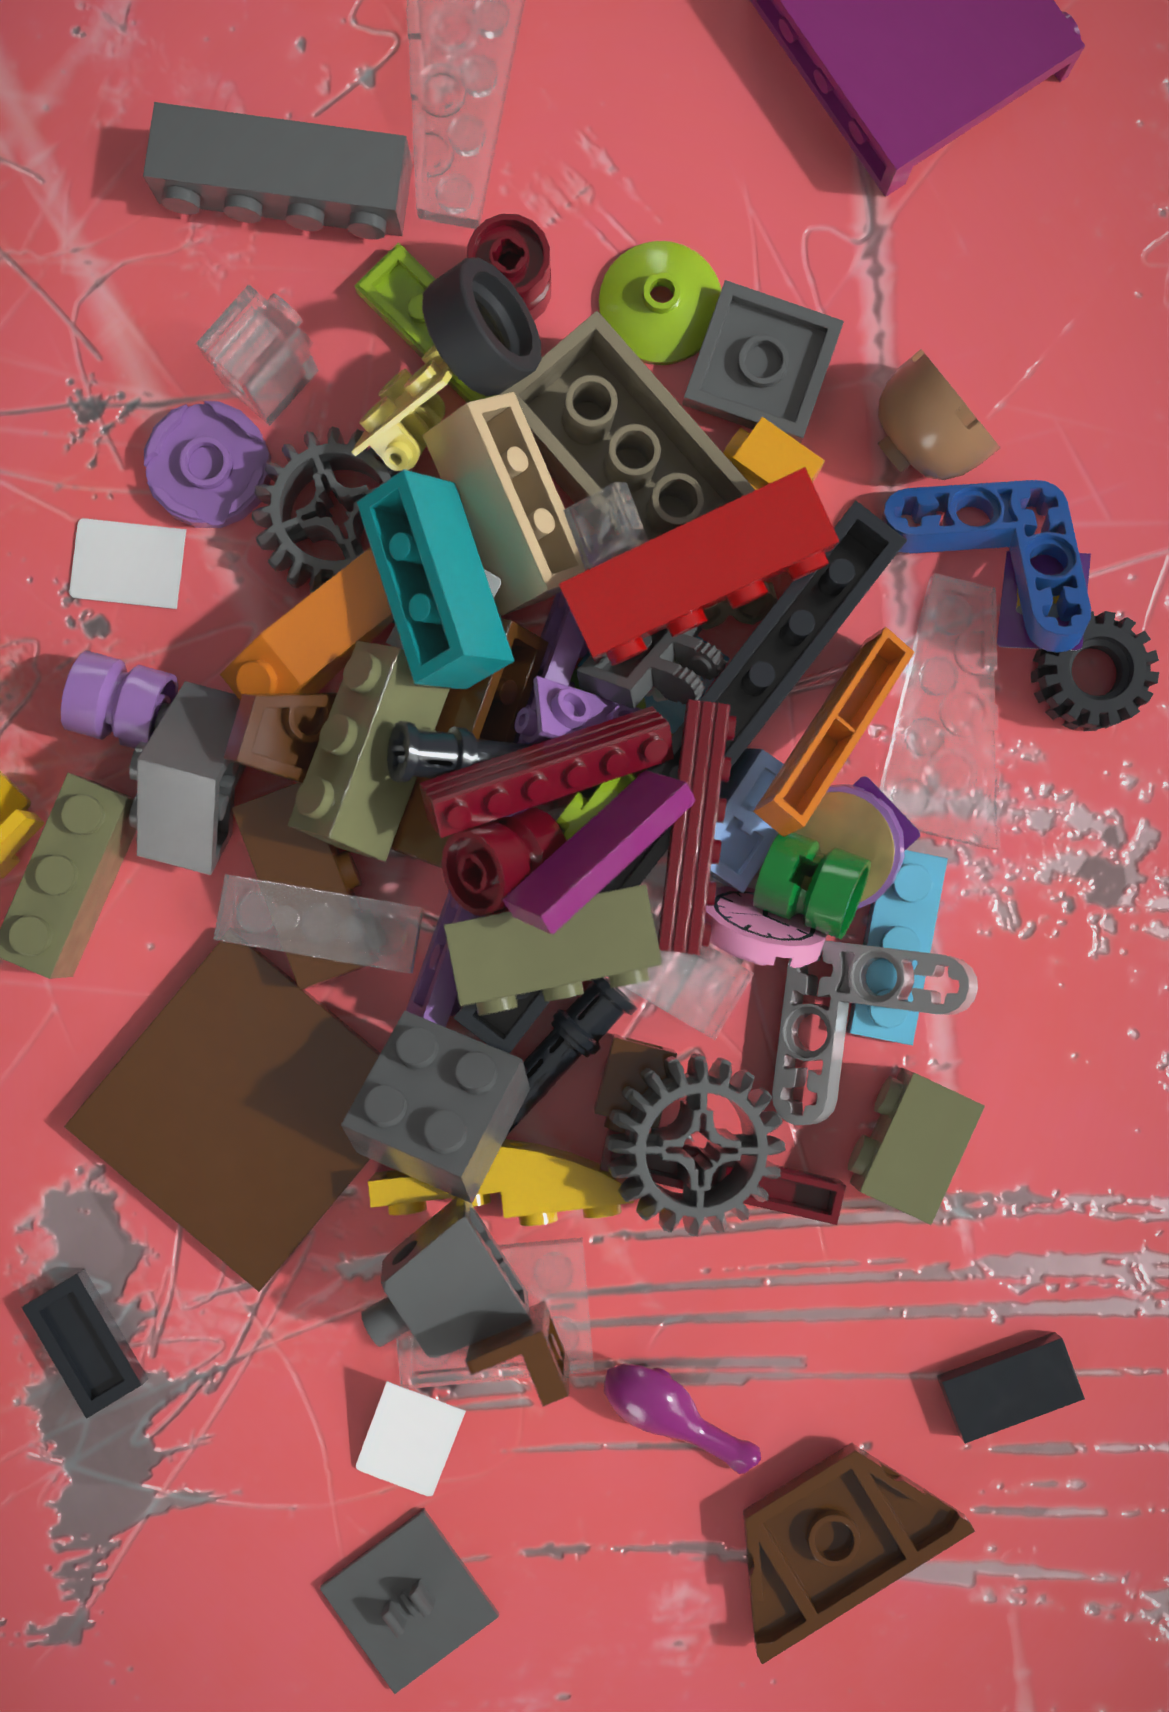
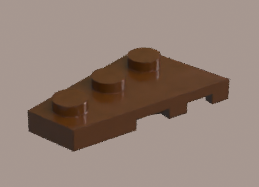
M337 693L242 694L223 758L303 784L319 743L321 729L328 719Z

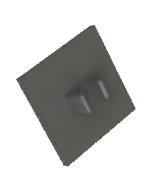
M425 1508L320 1586L322 1593L394 1694L499 1617L498 1610Z

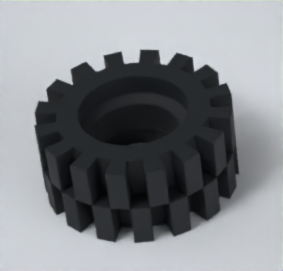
M1093 611L1091 612V619L1085 630L1083 646L1080 650H1068L1060 653L1044 649L1036 651L1033 661L1038 663V668L1031 672V683L1039 682L1040 691L1034 693L1038 703L1046 700L1051 707L1045 712L1053 720L1058 717L1065 719L1063 726L1070 729L1084 727V731H1096L1101 728L1106 729L1132 718L1140 712L1138 709L1140 706L1150 701L1154 693L1148 691L1150 686L1157 684L1159 672L1151 671L1150 665L1159 661L1156 650L1147 653L1143 644L1150 641L1151 638L1146 631L1136 635L1131 630L1136 622L1126 617L1116 621L1114 620L1116 615L1114 612L1104 611L1098 616H1094ZM1098 649L1105 652L1113 660L1116 667V680L1112 689L1105 695H1089L1083 692L1074 682L1072 664L1081 650Z

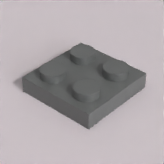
M725 280L682 405L754 429L763 416L801 443L844 321Z

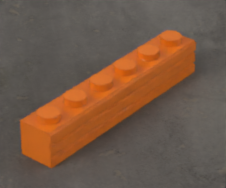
M884 627L863 642L753 810L756 815L781 836L786 837L790 833L805 827L915 653L887 627Z

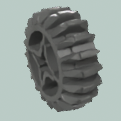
M332 426L327 434L328 444L320 445L313 432L306 431L304 442L308 447L307 450L298 454L292 445L284 444L282 452L289 463L284 468L276 463H266L265 471L275 482L274 486L266 484L255 486L254 493L257 498L269 505L252 511V520L255 524L267 528L256 537V541L262 550H275L271 554L268 563L276 572L290 567L287 582L296 589L304 585L310 578V593H313L365 552L361 542L362 532L365 527L357 501L374 489L369 490L367 485L357 488L344 487L337 482L333 471L351 470L360 472L371 477L380 485L400 472L388 468L382 458L371 447L368 450L367 448L364 449L356 457L351 451L364 431L357 429L352 434L349 443L344 444L340 429ZM314 479L316 491L313 500L302 509L296 510L297 517L291 519L296 498L302 489ZM331 490L338 502L343 504L346 509L345 513L349 518L344 522L348 533L347 539L339 526L335 525L330 518L333 516L329 510L334 507L330 497ZM308 538L312 543L321 540L334 541L341 548L345 560L330 561L318 559L299 549L295 543Z
M693 1053L688 1061L687 1073L685 1074L679 1060L675 1057H668L664 1063L667 1078L661 1080L650 1068L644 1069L641 1072V1077L649 1088L642 1095L630 1086H626L622 1091L624 1098L634 1105L631 1112L627 1113L622 1110L611 1111L610 1120L620 1128L625 1129V1133L607 1136L605 1138V1146L610 1151L624 1155L609 1163L608 1170L614 1178H627L620 1186L618 1192L626 1202L639 1199L636 1212L645 1221L659 1213V1225L664 1231L672 1232L683 1217V1224L687 1233L690 1236H698L702 1230L704 1218L707 1217L711 1227L716 1232H725L727 1223L725 1212L731 1210L741 1221L749 1220V1210L743 1204V1201L749 1195L760 1202L768 1201V1193L758 1184L761 1177L764 1176L770 1179L781 1177L780 1168L768 1161L767 1156L784 1152L786 1150L785 1143L781 1139L767 1134L776 1130L783 1123L782 1118L774 1111L762 1112L769 1105L772 1096L764 1088L750 1091L755 1077L745 1069L738 1071L731 1077L732 1063L719 1057L708 1071L706 1058L699 1053ZM707 1093L720 1095L731 1102L739 1116L742 1134H732L727 1129L715 1128L713 1111L707 1107ZM686 1096V1099L680 1100L679 1113L673 1123L666 1127L651 1128L653 1122L663 1109L675 1100ZM698 1131L710 1142L706 1143L703 1150L697 1147L699 1154L691 1157L681 1147H683L687 1138L693 1141L691 1134ZM646 1154H657L662 1160L677 1162L678 1177L683 1181V1193L667 1190L652 1180L646 1163ZM737 1161L731 1172L721 1182L711 1187V1180L715 1170L725 1162Z

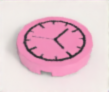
M730 886L716 888L714 905H706L704 922L711 923L710 942L714 946L734 957L764 966L766 964L774 965L776 957L792 958L789 966L792 968H800L817 961L827 934L805 926L803 914L798 913L789 920L753 906L754 888L747 887L744 893Z

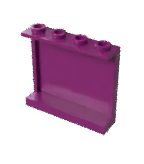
M750 0L885 197L906 184L913 166L1053 74L1059 82L1066 79L1085 47L1081 40L1077 23L1070 14L1062 12L1054 0Z

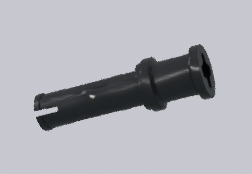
M399 721L393 727L389 738L387 765L392 780L406 783L410 781L412 776L435 778L532 745L476 739L474 734L464 727L453 726L447 732L417 729L415 724L410 721Z
M607 977L591 979L592 983L584 991V994H581L566 1011L559 1009L553 1015L554 1020L551 1022V1025L554 1029L523 1062L530 1090L508 1134L545 1097L548 1091L581 1055L588 1058L591 1054L595 1055L601 1049L600 1039L624 1013L632 1015L638 1009L618 987L610 988Z

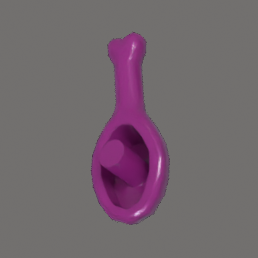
M621 1364L607 1370L604 1380V1393L614 1411L633 1427L648 1433L684 1440L694 1444L726 1462L738 1474H745L760 1462L761 1452L756 1444L738 1439L704 1420L700 1416L690 1394L681 1384L672 1379L671 1375L664 1369H650L641 1365Z

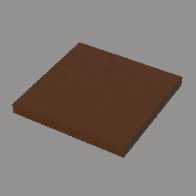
M229 930L64 1127L260 1292L370 1160V1158L356 1153L341 1124L381 1053L305 989L299 990L297 982L235 930Z

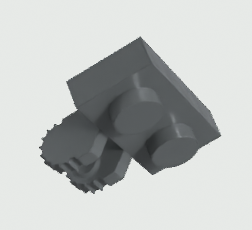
M702 625L673 638L668 629L665 628L643 639L647 647L646 651L614 666H611L607 656L594 661L592 655H590L578 668L577 676L580 690L599 695L602 698L632 709L640 703L653 686L666 699L676 703L679 701L684 705L689 699L699 700L705 693L703 691L705 686H703V681L700 680L699 676L703 677L704 680L709 679L711 681L712 678L716 679L726 667L725 656L720 653L721 650L715 648V645L712 646L709 642L704 643L701 639L696 638L703 630Z

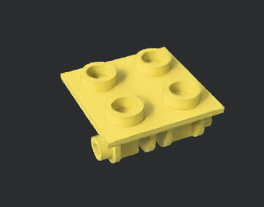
M435 345L424 354L422 360L425 365L411 375L407 369H403L380 390L378 395L381 400L359 422L365 431L351 451L355 457L368 446H371L391 470H409L416 465L420 455L427 446L422 435L440 423L445 415L444 402L437 392L447 385L453 375L451 369L439 355Z

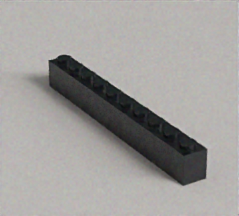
M856 500L834 528L839 542L831 551L825 553L829 564L809 575L794 580L700 700L729 704V715L736 716L733 741L726 740L724 757H731V767L907 541ZM684 722L671 737L674 759L649 767L646 771L677 779ZM671 826L597 894L641 885L668 850ZM542 990L516 995L518 1005L516 1008L478 1015L476 1003L462 1006L454 1019L487 1045L510 1054L550 1001L544 1002Z

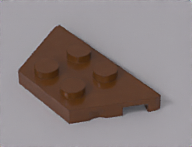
M850 1443L743 1510L754 1645L757 1657L763 1665L974 1533L973 1526L964 1513L858 1446Z

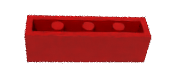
M803 467L559 583V586L594 661L607 656L611 666H614L646 651L647 647L643 639L667 628L673 638L708 621L703 610L728 599L731 608L735 609L768 593L764 582L788 571L792 581L823 568L829 564L825 553L831 551L838 544L839 539L806 467Z

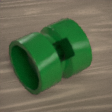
M794 832L786 837L778 833L760 870L753 897V906L789 920L798 913L803 914L805 926L842 939L851 925L863 896L871 868V861L838 848L823 854L821 853L819 842ZM805 876L812 878L808 891L800 888Z

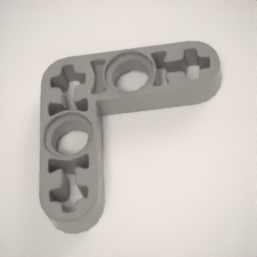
M825 941L817 961H820L822 956L824 962L833 965V972L831 977H821L818 988V977L808 974L809 964L800 968L789 967L792 959L790 958L787 967L772 1090L773 1105L777 1113L786 1122L793 1125H811L828 1119L834 1112L838 1100L849 1002L938 1015L959 1014L969 1008L975 1001L978 992L977 976L973 968L964 960L953 956ZM881 958L888 959L894 965L897 972V981L894 988L883 996L874 994L866 983L868 967L874 961ZM913 961L918 962L915 970H913L912 966ZM947 966L949 978L959 980L958 993L947 994L944 1004L941 1003L940 992L912 988L914 975L942 977ZM911 990L913 996L912 1002L908 1001V996L910 995ZM803 996L831 997L830 1007L822 1004H803ZM810 1014L818 1015L827 1027L826 1041L821 1048L815 1051L806 1049L801 1044L798 1035L800 1023ZM796 1059L802 1061H823L822 1070L795 1068ZM807 1079V1089L817 1093L816 1105L805 1106L803 1111L802 1102L793 1099L794 1088L804 1087Z

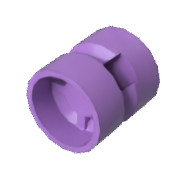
M86 650L73 663L63 690L61 702V723L63 728L101 740L113 732L114 736L118 737L120 745L135 749L140 741L148 742L154 733L155 720L162 704H171L178 693L177 677L172 673L142 665H137L130 672H127L124 661Z

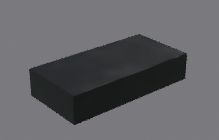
M85 1269L22 1306L24 1313L86 1419L140 1387L148 1379Z
M1056 1332L937 1376L956 1430L964 1444L1085 1399L1063 1338Z

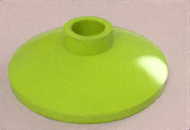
M647 242L627 250L610 266L600 288L599 313L643 363L653 365L674 364L694 356L701 350L721 293V287L712 267L696 251L675 242ZM664 286L671 290L673 298L668 302L659 303L651 297L650 292L655 287Z

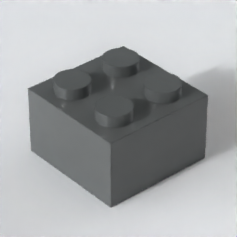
M404 1010L341 1126L356 1153L469 1203H473L530 1090L523 1060Z

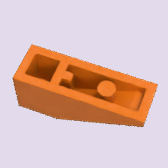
M371 547L260 633L219 674L240 701L242 694L318 693L346 666L357 641L370 643L394 620Z

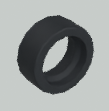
M466 258L430 283L424 291L422 312L428 333L439 355L454 375L471 390L487 397L499 395L536 371L542 360L541 341L536 324L522 297L512 283L495 266L481 258Z

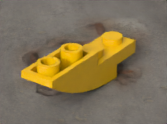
M506 1139L471 1204L473 1207L488 1204L491 1202L490 1193L501 1192L504 1218L519 1217V1224L521 1226H537L556 1222L558 1220L557 1212L583 1209L584 1218L615 1216L622 1213L621 1204L634 1203V1201L626 1202L618 1192L620 1186L627 1178H614L610 1172L600 1170L599 1163L549 1146ZM397 1170L375 1172L368 1181L370 1207L388 1206L389 1215L394 1216L423 1212L427 1210L426 1201L448 1198L453 1200L456 1198L454 1195Z

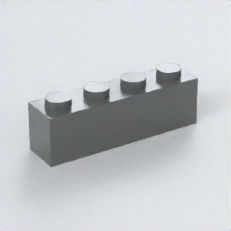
M154 102L143 177L158 203L176 213L193 215L197 214L199 209L224 212L228 217L240 222L256 223L263 217L286 220L289 225L305 231H319L323 226L348 229L349 232L361 238L381 239L385 234L403 235L413 164L407 136Z

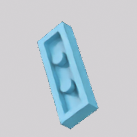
M905 850V857L895 881L877 901L870 904L863 945L930 953L948 858ZM881 958L874 961L868 967L866 983L869 989L876 995L883 996L889 993L896 984L897 972L894 965L888 959ZM917 961L912 962L913 970H915L918 964ZM914 975L912 988L924 989L926 976ZM912 990L908 996V1001L910 1002L913 1001ZM852 1003L846 1032L913 1046L919 1012Z

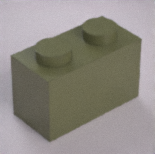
M901 1068L897 1079L892 1076L886 1079L877 1096L874 1111L880 1113V1116L871 1136L868 1137L863 1134L851 1153L848 1170L854 1173L850 1183L859 1192L932 1225L985 1105L912 1071Z

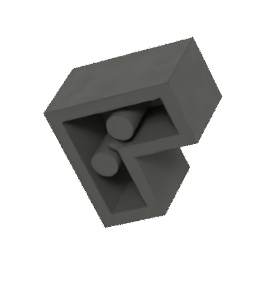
M185 681L172 703H163L155 720L154 733L149 741H140L137 744L129 769L130 778L137 781V794L132 803L129 816L130 827L137 829V856L211 875L232 836L234 815L232 807H234L235 787L246 768L245 765L223 758L240 704V700L235 694Z

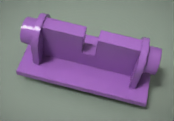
M536 676L533 679L536 704L530 709L522 708L518 712L515 720V730L517 733L523 734L525 742L535 745L641 709L637 707L632 709L602 698L599 695Z

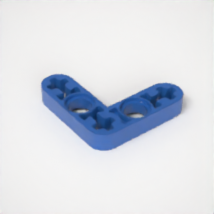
M1042 480L917 487L898 490L888 498L884 506L882 521L907 540L899 552L926 553L1009 547L1025 629L1030 640L1046 651L1059 653L1071 650L1079 644L1091 619V605L1068 501L1064 493L1056 485ZM975 507L984 511L988 515L990 522L978 527L970 526L963 523L958 518L956 512L962 508ZM1026 507H1036L1038 515L1046 516L1041 533L1035 534L1037 529L1036 516L1033 510L1026 509ZM940 511L944 512L942 526L939 525L941 515H936ZM912 515L914 523L920 524V526H909L907 519L901 516ZM1037 555L1052 556L1062 564L1064 571L1056 575H1044L1032 567L1030 559ZM1054 596H1059L1056 603L1059 618L1061 621H1069L1066 627L1059 626L1055 617H1047Z

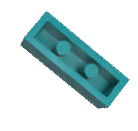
M403 469L358 500L357 505L414 684L467 689L514 662L456 484Z

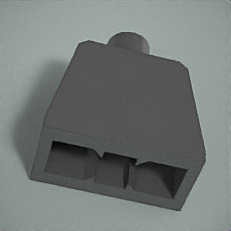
M458 1197L454 1198L382 1261L381 1284L387 1297L361 1312L364 1326L377 1346L382 1347L410 1330L424 1353L430 1358L441 1357L531 1320L527 1290L473 1205Z

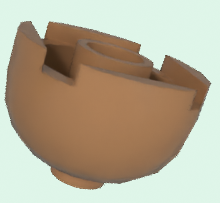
M922 349L902 364L886 382L879 398L878 418L887 436L878 445L901 473L912 465L913 468L927 478L947 480L963 476L981 465L1000 449L997 442L981 422L978 421Z

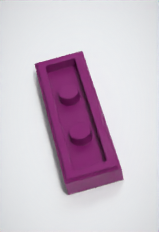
M645 770L503 899L512 916L551 935L556 933L693 805L696 799L688 784L684 781Z

